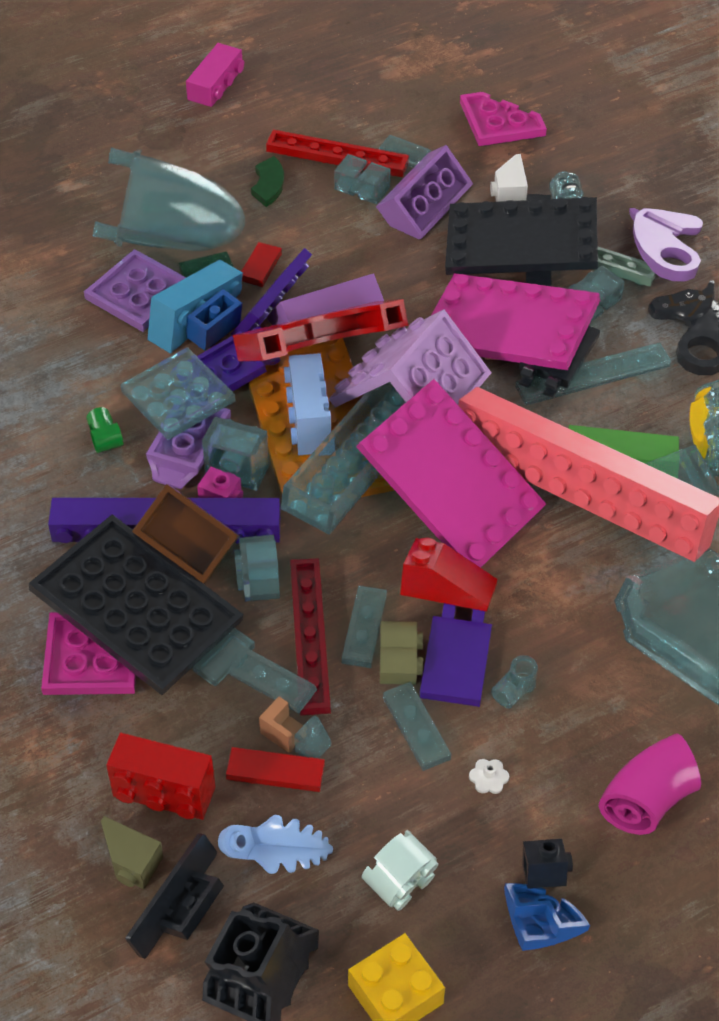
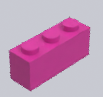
M217 43L186 80L187 100L212 107L222 97L227 87L232 85L235 77L243 71L244 60H242V50Z

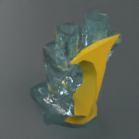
M719 380L704 384L696 390L695 402L691 403L689 413L690 430L698 458L696 466L698 469H705L706 476H719Z

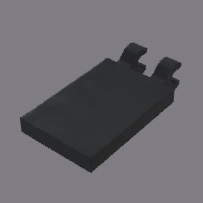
M588 326L568 370L520 362L519 369L522 370L520 373L522 378L519 381V385L529 388L534 378L538 376L546 380L545 386L547 387L543 395L554 398L560 386L568 389L598 340L600 330Z

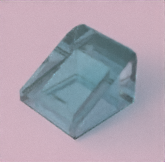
M316 715L312 716L294 735L295 752L300 756L320 758L331 746L330 737Z

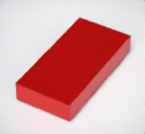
M258 242L241 271L243 272L242 282L263 287L282 255V248Z

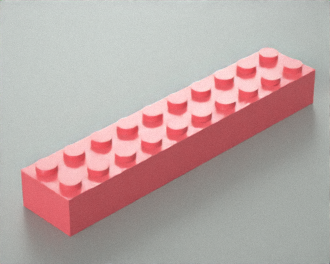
M476 387L459 399L458 406L525 481L693 562L711 546L719 517L718 497L482 388Z

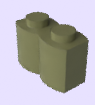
M381 621L380 684L416 685L417 675H423V657H417V649H423V631H417V622Z

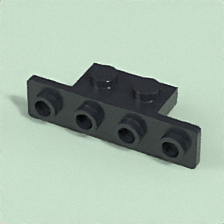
M197 834L125 938L127 943L139 957L146 959L163 933L188 940L223 889L224 885L219 878L204 874L217 856L216 849L205 834Z

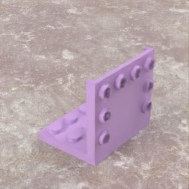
M443 309L424 320L422 317L417 318L408 328L405 326L398 328L390 337L388 334H385L375 342L377 347L362 356L363 362L354 366L348 372L350 376L340 381L334 387L336 392L329 400L334 407H337L391 382L404 401L407 402L430 381L435 379L458 405L459 399L474 388L480 387L491 374V371Z

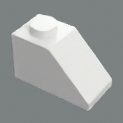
M521 154L514 155L495 171V181L491 182L490 191L491 196H495L496 202L526 200L528 185Z

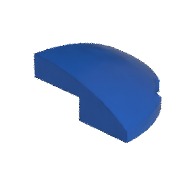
M505 883L504 891L508 911L522 951L555 945L589 930L590 925L586 918L566 899H561L559 903L554 897L546 895V889H527L526 884Z

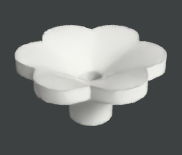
M480 759L476 762L475 768L470 771L469 779L475 783V788L478 792L487 793L490 791L493 794H498L503 790V784L509 781V773L503 769V764L499 760L488 761Z

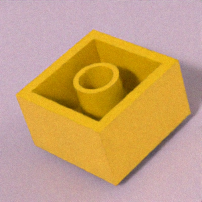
M406 933L348 969V986L372 1021H418L444 1004L445 986Z

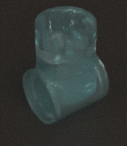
M524 655L513 659L510 670L491 689L493 698L500 705L510 709L524 694L534 690L538 671L536 661ZM523 673V674H527V675H529V676L524 677V676H520V675H518V674Z

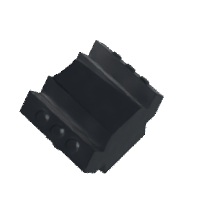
M254 902L243 906L239 912L231 911L205 960V964L210 970L203 981L202 1001L247 1021H281V1010L291 1005L293 992L304 971L309 969V953L318 949L319 930Z

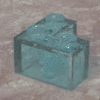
M274 535L239 538L240 549L234 550L238 591L244 590L245 602L279 599L278 559Z

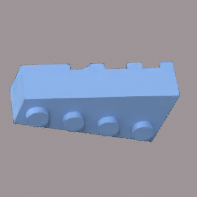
M321 353L288 356L289 367H284L285 383H290L291 386L286 387L287 403L293 404V407H288L289 423H295V428H291L292 445L297 444L298 455L331 453V413L326 394Z

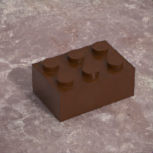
M169 484L165 485L132 531L202 583L208 582L240 537L235 531Z

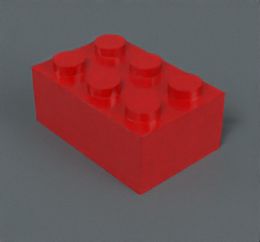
M120 732L106 764L113 797H116L119 801L124 803H140L154 811L166 810L174 812L185 819L197 818L204 820L216 788L211 755Z

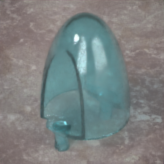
M111 147L108 163L129 167L131 172L120 224L117 227L95 221L93 237L115 241L114 244H117L118 247H122L123 243L127 242L165 249L204 251L222 247L235 240L242 233L245 227L243 209L234 196L218 183L182 167L143 156L142 150L137 149L134 153Z

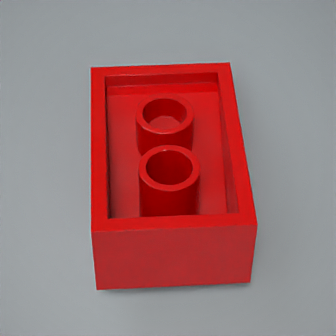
M415 538L403 563L400 595L488 611L498 579L445 543L436 542L432 538Z

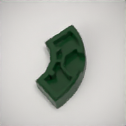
M275 156L255 166V171L260 178L258 183L251 188V195L265 207L272 204L283 190L284 170Z

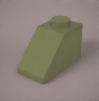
M104 816L101 824L116 878L128 887L135 885L145 889L164 857L161 842Z

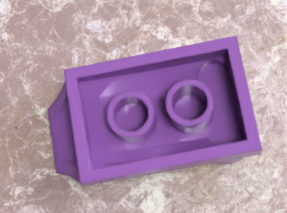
M180 395L146 453L152 471V479L157 483L169 484L174 488L182 489L198 474L218 439L224 437L227 433V423L231 418L230 409Z

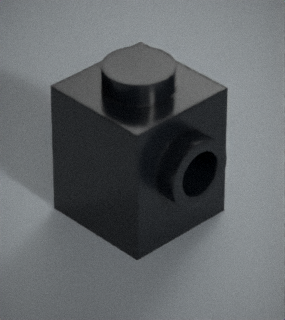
M562 839L523 841L522 867L527 889L567 886V872L573 871L571 852H565Z

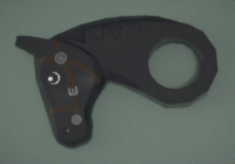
M712 280L708 282L707 287L702 291L686 289L675 294L654 298L648 306V312L654 319L675 320L677 318L684 321L686 326H689L678 342L676 350L677 361L686 371L698 376L714 375L719 372V303L714 298L715 283ZM696 345H703L712 348L718 356L710 360H702L694 357L688 349Z

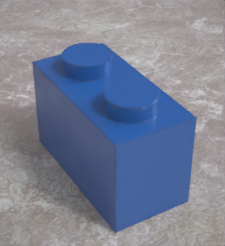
M222 289L187 316L186 337L206 351L241 322L242 302Z

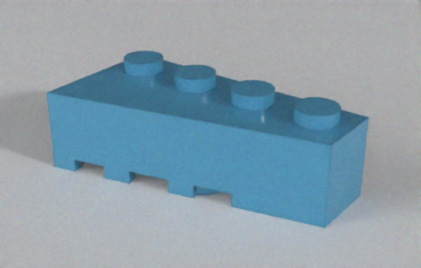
M218 260L152 296L147 340L171 354L188 339L186 337L187 316L222 289L236 298L242 290L243 272Z

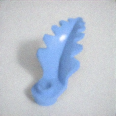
M273 815L258 827L230 825L221 831L218 838L219 849L226 856L236 859L255 860L270 874L278 871L280 863L290 873L295 872L297 861L300 862L304 869L310 868V860L314 865L318 866L320 858L326 861L327 855L333 852V846L328 843V837L322 839V831L318 830L312 835L313 826L307 825L300 832L298 819H292L284 827L282 817L279 815Z

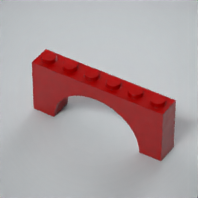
M403 299L376 301L234 334L233 340L238 361H264L288 355L287 352L326 341L408 326V320Z

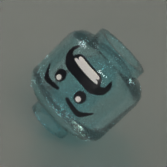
M562 171L556 174L549 183L552 199L583 197V188L577 174Z

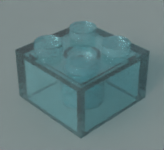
M215 416L202 439L205 474L210 467L230 472L241 478L242 487L257 491L269 468L267 431Z

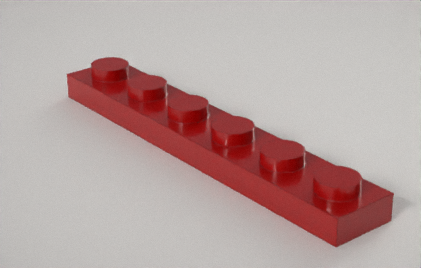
M274 129L266 143V152L402 178L409 163V155Z

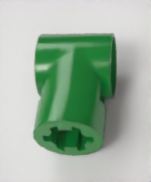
M104 407L92 409L87 414L86 420L90 428L96 453L124 446L119 425L117 422L113 423L109 410Z

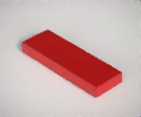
M232 747L226 771V780L320 792L325 759Z

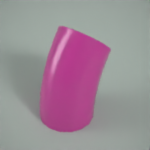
M676 733L658 741L632 758L615 775L604 791L598 805L601 814L609 823L627 833L637 835L650 834L657 828L662 817L674 804L687 795L700 790L701 778L698 765L684 738Z

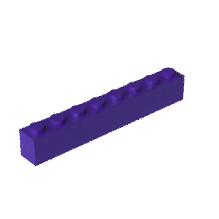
M52 498L48 522L52 542L61 543L79 542L112 514L133 530L156 498ZM189 498L239 534L240 537L236 544L242 542H260L264 544L280 542V498Z

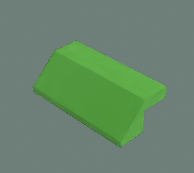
M569 425L568 429L677 478L679 465L678 436Z

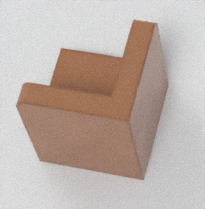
M280 696L259 717L260 733L288 753L307 734V728L289 716V703Z

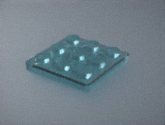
M188 347L120 384L121 392L167 440L235 402V394Z

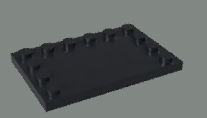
M597 197L508 200L499 202L484 201L476 203L460 202L450 204L445 261L446 275H454V273L486 274L598 269Z
M112 514L29 582V590L160 695H163L243 621V613L134 534L130 527Z

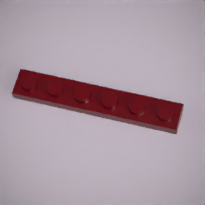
M319 558L290 560L300 716L331 714Z

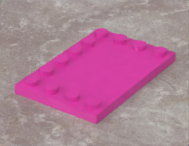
M454 273L431 315L444 309L479 357L568 370L598 307L600 294Z
M435 379L430 381L356 446L442 543H445L479 567H482L546 505L542 498Z

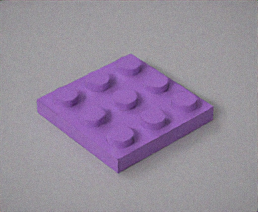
M134 249L86 289L84 296L89 302L143 332L149 327L151 297L186 277Z

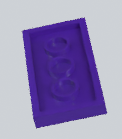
M306 248L289 264L231 333L232 336L240 331L242 333L251 331L266 319L270 311L274 309L285 293L290 290L296 283V280L309 267L306 261L312 254Z

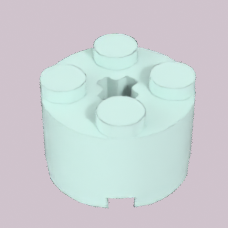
M406 830L405 835L402 833L398 834L374 857L377 860L376 866L373 870L367 866L362 874V879L390 907L400 911L411 900L412 896L410 893L417 886L423 889L432 881L435 876L433 871L438 866L437 858Z

